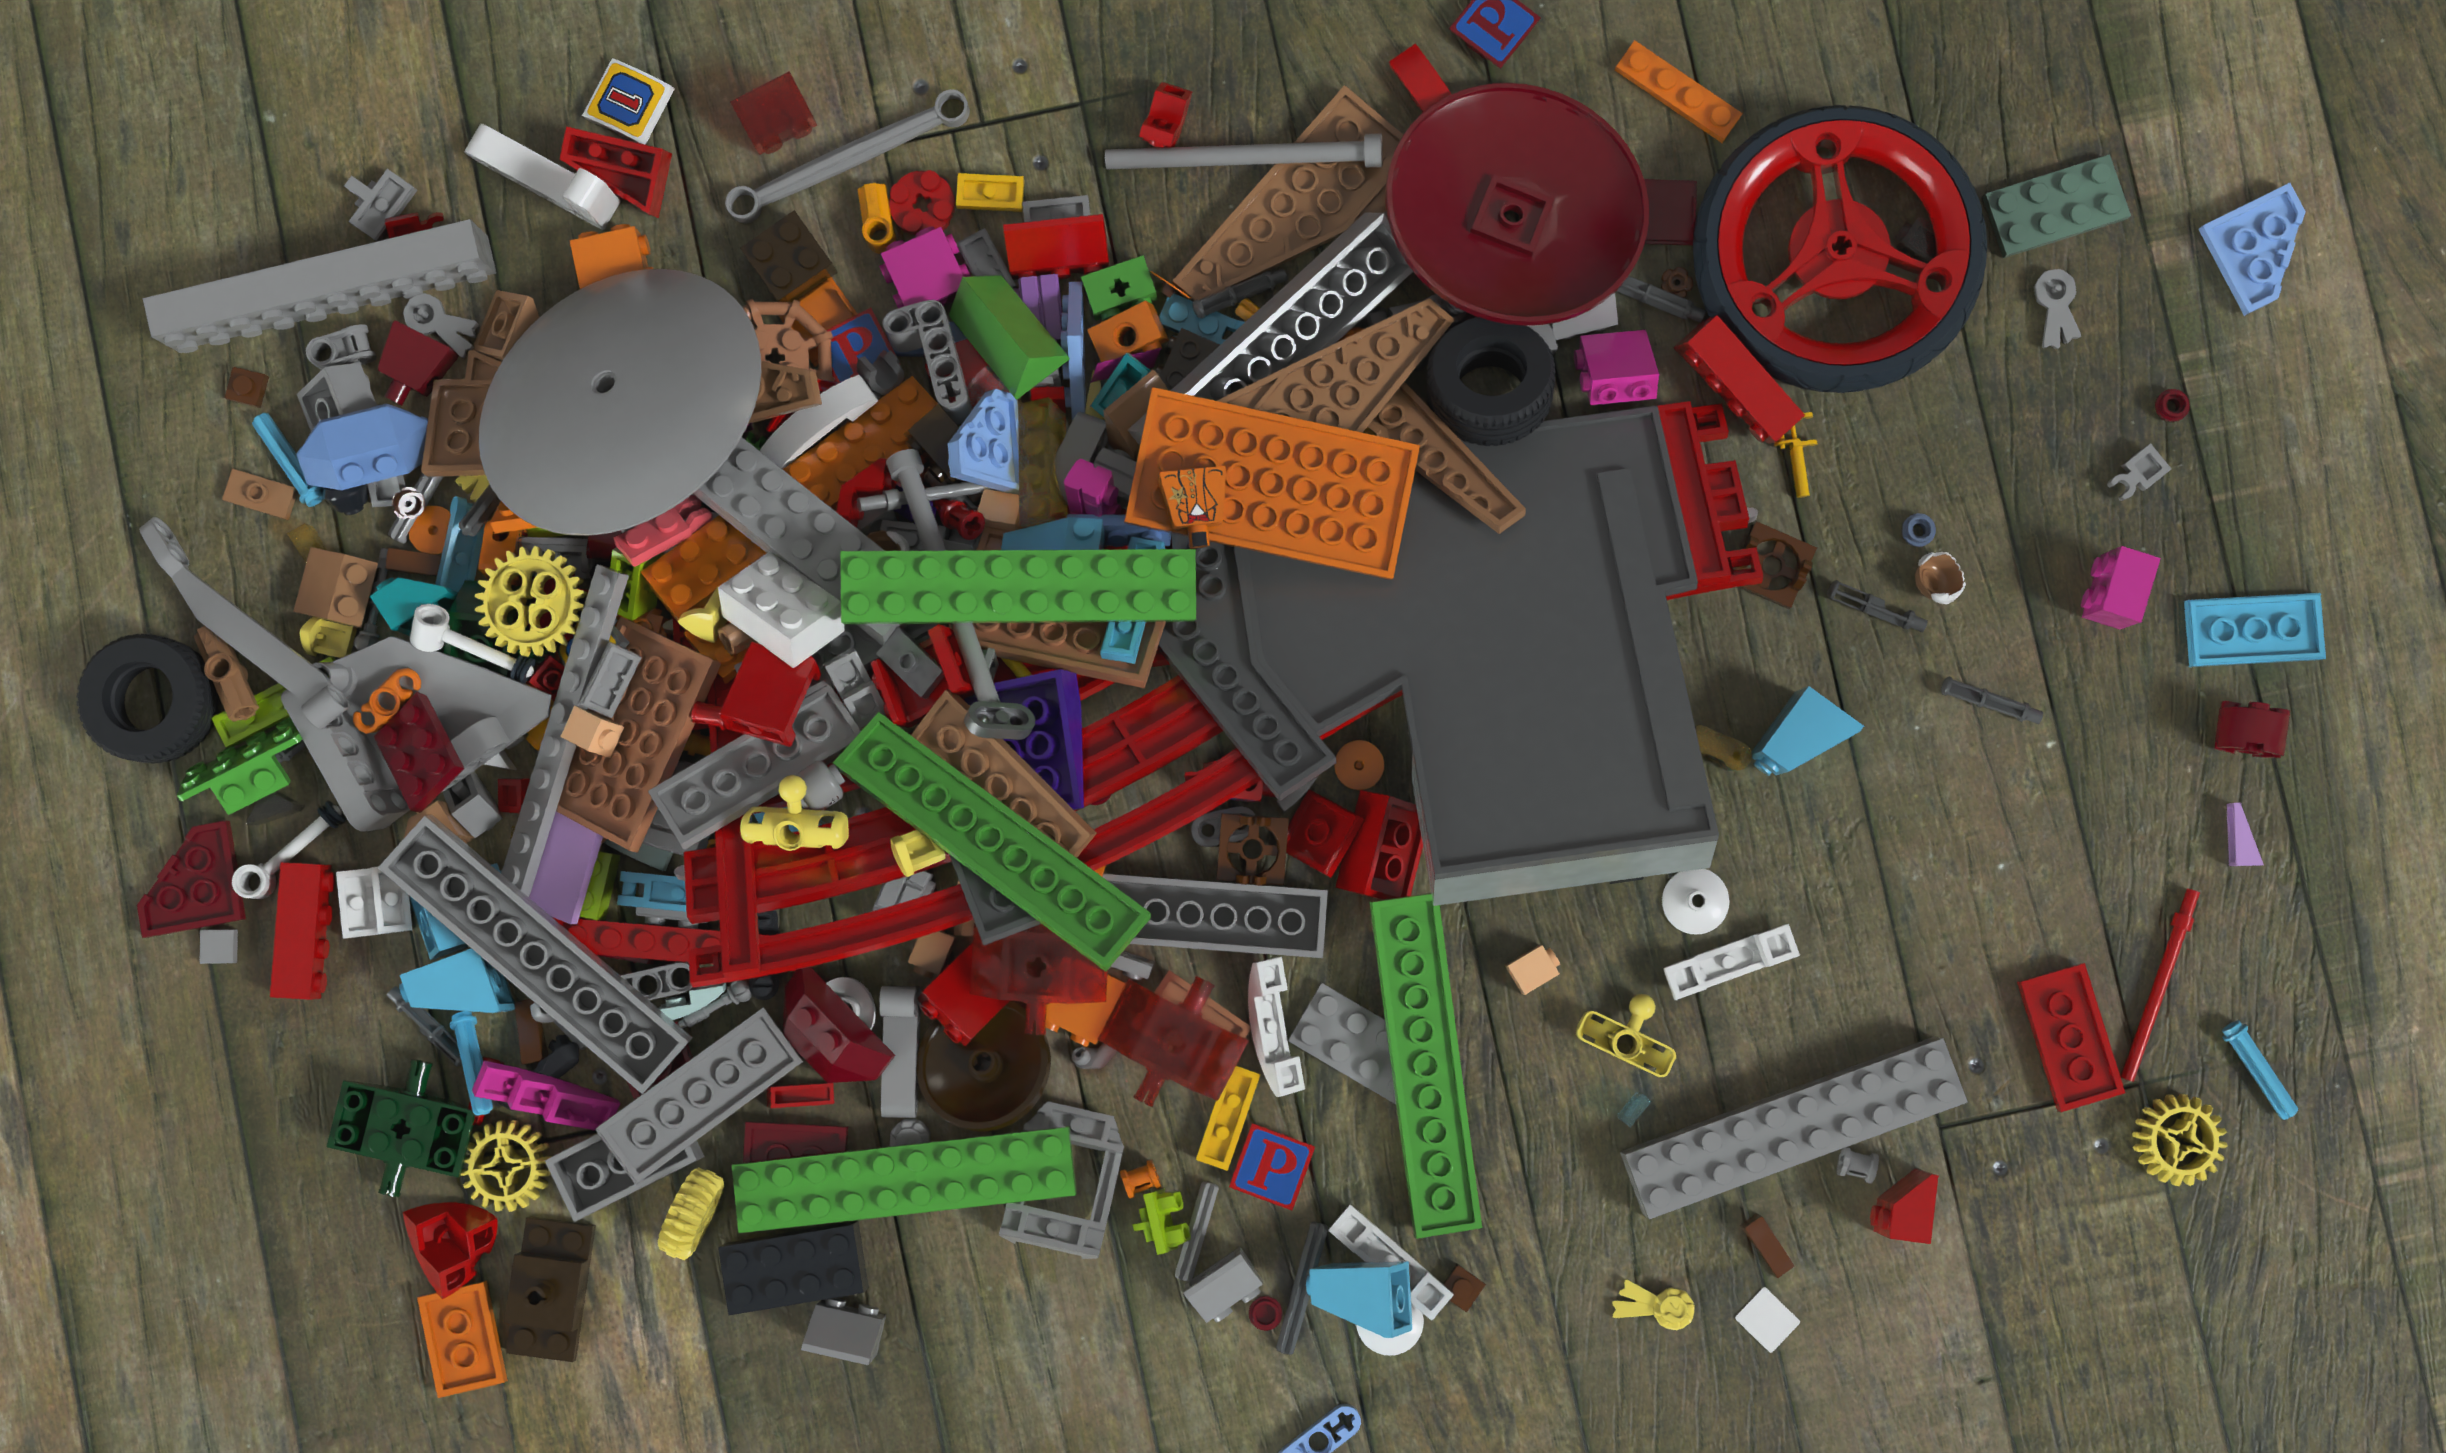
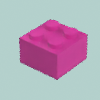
M2120 546L2097 557L2090 573L2094 577L2091 588L2085 591L2081 601V607L2084 608L2082 618L2119 630L2141 623L2161 558L2124 546Z

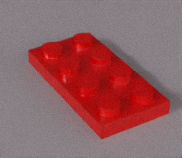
M2079 963L2018 981L2019 991L2057 1112L2068 1111L2125 1094L2085 963Z

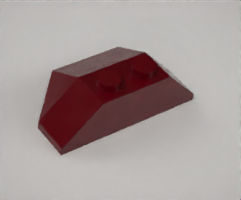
M811 967L797 969L785 986L783 1035L827 1083L872 1081L878 1079L896 1055Z

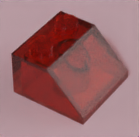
M790 71L730 101L759 155L774 153L782 148L784 142L792 138H803L812 132L813 127L817 126Z

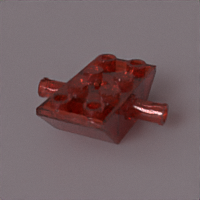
M1043 924L1036 925L987 945H983L978 929L974 926L970 994L1026 1003L1025 1034L1032 1035L1034 1033L1035 1020L1036 1035L1046 1034L1047 1004L1106 1002L1108 970L1105 972ZM1037 957L1042 958V962L1046 963L1047 968L1041 971V974L1037 973L1036 967L1030 965V962H1034Z
M1196 975L1183 1003L1179 1002L1178 1004L1131 979L1127 980L1097 1039L1131 1060L1145 1066V1069L1148 1070L1136 1094L1133 1096L1140 1102L1144 1100L1146 1105L1153 1107L1165 1080L1169 1081L1171 1079L1192 1091L1214 1100H1219L1249 1040L1203 1017L1201 1011L1212 989L1215 987L1214 984L1207 980L1205 982L1203 978ZM1178 1033L1182 1045L1180 1047L1174 1045L1172 1049H1169L1167 1038Z

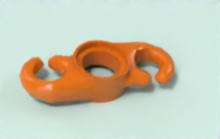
M410 668L397 669L371 694L369 701L361 705L362 712L373 714L375 721L372 725H365L362 722L360 712L356 711L353 713V722L359 731L366 734L379 731L403 707L404 702L413 696V690L401 688L399 683L401 677H410L413 681L414 690L421 688V679L414 670ZM388 692L394 696L396 700L394 709L388 710L381 707L378 701L380 693Z

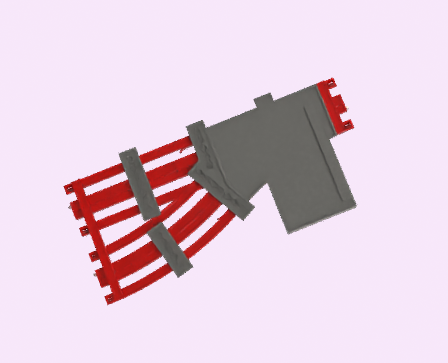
M1691 401L1548 420L1543 421L1528 436L1506 445L1480 446L1461 440L1526 508V514L1502 533L1498 534L1415 470L1394 578L1392 580L1210 542L1208 547L1189 548L1187 536L1171 533L1170 546H1165V549H1196V620L1165 623L1152 667L1171 665L1178 674L1176 677L1121 709L1082 728L1084 807L1155 772L1222 731L1225 732L1236 748L1209 767L1197 772H1185V782L1093 829L1097 834L1077 859L1095 871L1181 828L1235 797L1260 780H1263L1276 798L1281 801L1336 764L1335 755L1322 741L1323 739L1403 695L1412 746V784L1433 906L1603 882L1615 884L1643 880L1647 876L1710 868L1719 832L1667 600L1732 587L1761 584L1764 576L1757 547L1726 551L1721 531L1747 528L1748 523L1755 521L1758 515L1757 509L1747 508L1736 460L1705 464L1700 442L1727 439L1729 431L1722 404L1692 408ZM1717 422L1715 425L1699 427L1700 423ZM924 482V483H923V485H925V486H927V487H932V486H931L929 483H927V482ZM1044 497L1024 499L1026 509L1030 510L1028 527L1067 518V514H1070L1069 506ZM1122 509L1120 515H1126V510ZM898 513V521L914 523V521L911 522ZM937 516L935 518L937 525L943 526L940 518ZM1106 546L1104 550H1128L1129 546ZM1751 565V568L1733 571V567ZM674 617L663 624L665 632L673 635L675 642L696 651L686 640L683 634L685 632ZM997 657L999 666L993 682L997 683L1016 679L1017 677L1004 661ZM1023 663L1032 675L1056 670ZM869 669L867 673L873 682L872 674L874 673L873 669ZM1077 674L1080 701L1115 682ZM716 675L704 703L723 706L735 678L724 684ZM834 688V691L836 692V694H837L838 697L840 698V696H839L837 690ZM878 690V692H879V694H880V696H881V698H882V700H883V702H884V704H885V701H884V698H883V696H882V693H881L880 690ZM695 723L692 729L693 731L709 728L711 753L744 735L732 730L722 731L720 727ZM833 762L829 763L826 766L830 767L831 765H833ZM840 773L845 780L840 785L843 793L860 788ZM777 794L757 807L785 808L787 807V802L780 797V794ZM887 807L848 818L849 837L844 845L838 849H833L831 845H825L821 848L800 847L796 850L788 851L777 845H765L763 841H756L752 844L747 843L742 839L740 833L742 815L715 831L716 847L684 852V865L674 870L677 879L685 881L686 912L690 923L697 924L720 920L721 945L688 949L690 984L693 988L767 976L836 961L913 940L974 920L983 945L1041 924L944 851L945 860L917 870L914 874L952 862L960 882L958 885L861 915L759 938L757 913L827 899L906 877L894 858L890 838L898 835L902 836L916 829ZM832 822L820 825L818 827L831 828ZM799 831L793 832L794 834H800ZM710 963H713V965H714V966L703 967V968H700V967H699V965L710 964Z

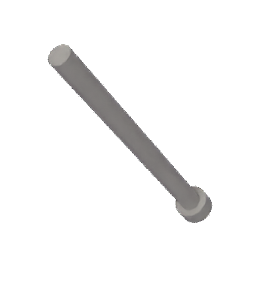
M1382 133L1365 134L1364 141L1105 150V166L1107 170L1365 161L1366 168L1383 166Z
M906 449L894 453L887 459L886 464L891 478L901 483L924 551H946L920 478L924 466L919 452L915 449ZM950 623L977 701L1000 702L973 624Z

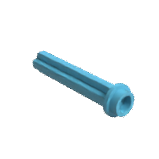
M268 413L257 415L252 425L300 494V502L308 507H313L324 500L322 496L324 487L307 485L297 454Z
M470 1011L458 1012L451 1017L452 1021L449 1025L450 1029L455 1031L472 1111L476 1116L486 1115L493 1109L492 1100L475 1097L472 1092L483 1064L475 1029L477 1018L472 1016Z
M2240 1020L2225 1026L2222 1029L2224 1034L2223 1040L2230 1042L2278 1116L2282 1120L2293 1117L2297 1113L2298 1107L2248 1034V1026L2246 1024L2242 1025Z

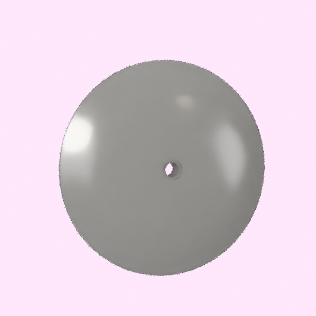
M644 269L610 276L592 283L558 302L539 317L515 342L495 373L483 404L479 425L480 458L484 473L498 498L524 521L544 530L567 535H598L628 529L647 522L683 502L705 484L727 460L740 441L754 411L761 380V353L754 326L747 313L732 295L711 280L696 274L670 269Z

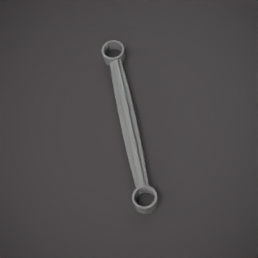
M957 90L943 91L936 98L935 106L843 145L754 190L746 186L733 188L726 197V208L737 222L751 223L760 216L763 206L858 166L940 124L953 128L963 125L970 113L967 100ZM949 99H958L964 103L963 112L956 118H947L941 113L943 103ZM741 195H749L754 198V208L745 215H738L733 211V203Z

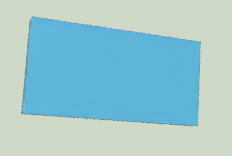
M2321 593L2184 601L2189 667L2326 659Z

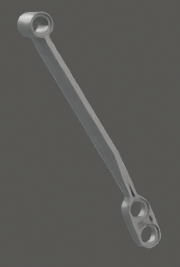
M152 517L139 528L156 561L172 578L196 619L303 702L301 706L302 711L311 724L319 729H323L350 707L345 695L332 684L326 674L191 572L188 568V557L165 522L157 517Z

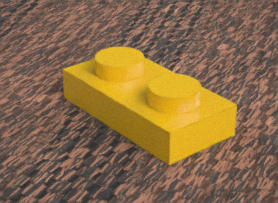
M958 173L957 209L1023 212L1024 176Z

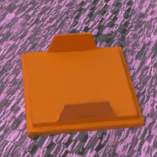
M832 277L797 300L800 301L799 305L825 330L858 314ZM778 315L784 323L786 315ZM796 319L794 320L791 328L797 331L803 340L811 339L813 336ZM818 348L809 349V359L816 367L818 366Z

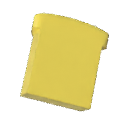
M718 587L704 608L688 610L682 613L678 619V623L686 630L710 643H715L719 635L718 629L725 626L728 621L721 613Z
M312 617L300 629V640L303 649L308 655L316 656L319 653L342 658L351 654L357 628Z
M918 830L890 838L894 858L906 877L914 875V872L945 860L944 850Z

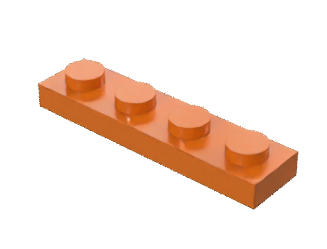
M1635 40L1614 70L1721 143L1724 142L1743 114Z

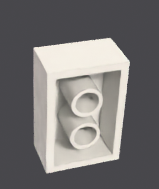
M770 551L718 587L722 616L792 668L798 666L844 632V624L841 623V601Z

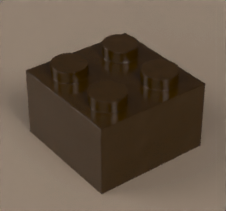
M795 210L740 247L778 302L798 300L838 273L833 263Z

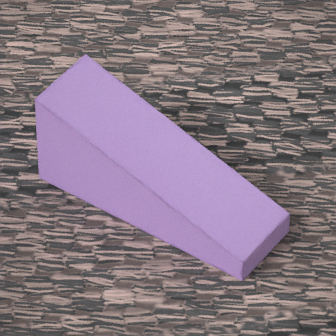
M2241 803L2227 804L2229 866L2264 865Z

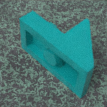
M1126 353L1090 407L1104 417V410L1151 371L1130 353Z

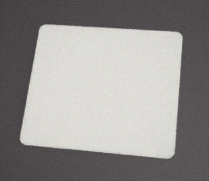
M1763 1287L1735 1317L1770 1353L1800 1324V1320L1766 1287Z

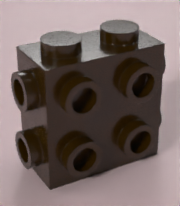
M1181 328L1178 337L1172 335L1168 342L1165 353L1169 354L1165 366L1159 364L1156 372L1168 390L1171 391L1218 348L1220 344Z

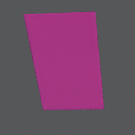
M1161 348L1133 354L1132 356L1150 369L1154 367ZM1123 357L1097 363L1090 383L1108 379Z

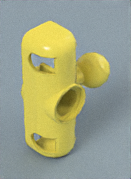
M789 775L781 780L778 789L780 797L787 802V808L757 806L749 808L742 817L740 833L742 839L747 843L752 844L756 841H763L765 845H777L788 851L796 850L800 847L821 848L825 845H831L833 849H838L844 845L849 837L848 817L839 811L802 809L801 800L806 795V783L799 776ZM764 812L762 823H750L752 813ZM824 816H833L831 828L818 827L820 819ZM788 825L796 827L800 834L791 832Z
M1637 994L1631 999L1629 1004L1631 1017L1627 1026L1598 1012L1587 1011L1583 1014L1576 1029L1578 1039L1657 1077H1665L1669 1074L1676 1059L1674 1049L1639 1032L1643 1021L1648 1020L1655 1013V1003L1650 996ZM1595 1014L1604 1018L1603 1024L1591 1019L1592 1015ZM1583 1034L1594 1038V1043L1582 1038ZM1624 1034H1628L1633 1040L1632 1049L1627 1053H1621L1617 1048V1041ZM1654 1043H1656L1658 1045L1665 1047L1666 1049L1662 1053L1652 1048V1046ZM1644 1063L1655 1067V1072L1644 1068Z

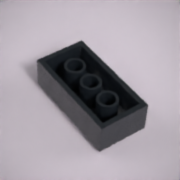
M859 1221L728 1242L718 1247L728 1316L861 1294L869 1288Z

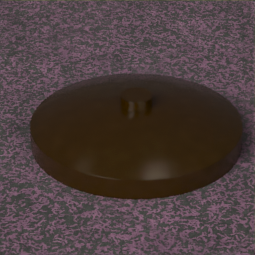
M1010 1001L966 1046L961 1042L958 1044L953 1042L945 1034V1027L937 1019L933 1021L921 1041L916 1070L922 1095L936 1114L961 1129L983 1132L1011 1125L1034 1107L1044 1092L1049 1078L1051 1055L1045 1032L1026 1009Z

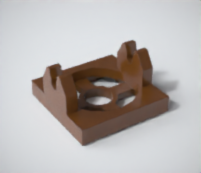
M1755 521L1743 549L1755 548L1762 542L1771 540L1776 541L1772 552L1765 555L1758 554L1764 576L1762 583L1739 586V588L1790 609L1798 591L1802 589L1807 581L1806 576L1812 569L1813 562L1811 561L1817 547ZM1786 545L1791 548L1796 556L1797 570L1785 565L1782 555ZM1772 556L1780 561L1781 569L1778 574L1769 575L1764 571L1763 561L1765 558ZM1748 566L1735 567L1734 570L1748 569ZM1779 576L1792 580L1790 584L1782 589H1768L1771 580Z
M1221 813L1216 880L1258 886L1266 884L1284 885L1289 818ZM1243 825H1249L1248 836L1243 838L1240 843L1229 842L1231 835L1236 829ZM1259 826H1264L1272 832L1277 845L1264 844L1263 840L1259 838ZM1249 839L1258 840L1262 845V852L1256 858H1248L1243 853V844ZM1228 852L1240 853L1242 858L1246 860L1245 873L1232 865L1228 858ZM1264 855L1276 856L1274 863L1269 869L1256 874L1257 861L1261 860Z

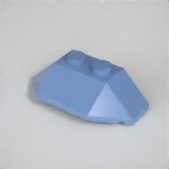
M383 404L320 420L297 452V458L307 485L345 490L410 473L422 464L428 419L393 405Z

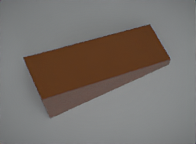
M388 548L385 568L393 572L437 577L441 555Z
M531 999L514 1002L521 1065L542 1061L548 1056L542 1023L535 1021L531 1015L530 1005L534 1003Z
M1756 1213L1740 1225L1776 1278L1781 1277L1795 1267L1761 1215Z

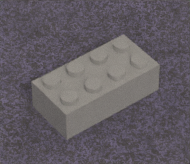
M596 1134L545 1160V1163L573 1221L576 1222L705 1156L696 1140L635 1185L599 1134Z

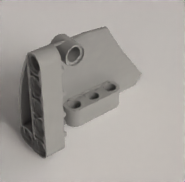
M390 636L333 662L313 664L324 674L329 675L332 684L345 695L350 706L323 729L315 727L305 717L301 707L303 702L287 689L281 694V700L344 815L355 829L363 832L385 829L410 811L373 737L377 732L363 733L355 727L353 722V713L358 711L361 713V720L365 725H372L374 723L373 714L362 712L361 705L367 703L371 694L397 669L410 668L419 675L421 679V688L419 690L413 689V681L407 676L400 678V686L403 689L413 690V695L416 692L427 695L465 768L442 792L457 784L550 716L551 694L439 651L426 652L419 650L410 641ZM388 692L379 694L378 701L381 707L388 710L394 709L396 705L394 696Z

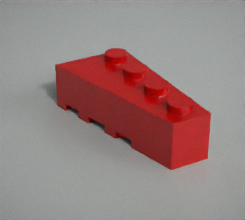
M1718 315L1699 323L1673 347L1707 384L1727 402L1729 409L1750 426L1749 431L1759 442L1763 443L1765 441L1767 444L1777 442L1805 416Z

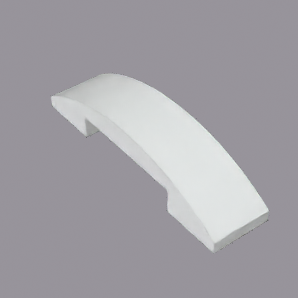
M860 375L851 377L821 393L822 405L796 411L769 437L760 449V452L781 469H784L843 420L848 418L853 422L878 402Z
M1785 924L1679 961L1663 968L1673 998L1678 1000L1719 983L1798 957L1800 954L1790 926Z
M1282 957L1252 963L1248 988L1249 1020L1255 1050L1265 1078L1276 1097L1305 1090L1300 1057L1290 1056L1279 994L1281 991L1288 990Z
M1351 1204L1328 1229L1330 1233L1365 1262L1409 1261L1411 1303L1431 1321L1454 1295L1411 1255Z

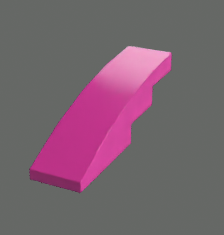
M489 1061L483 1062L472 1088L475 1097L507 1102L510 1109L541 1114L546 1122L595 1130L615 1115L620 1105L619 1100L551 1076Z

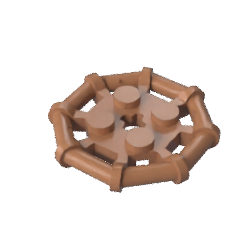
M753 299L746 301L743 309L756 328L755 332L759 341L761 361H766L765 355H770L772 350H777L778 354L784 357V361H780L779 364L816 371L817 378L834 382L831 339L834 337L831 331L827 332L799 305L800 301L795 299L793 302H754ZM761 315H786L784 324H763ZM795 319L813 336L811 339L803 340L801 335L791 328ZM818 347L819 370L809 368V349Z

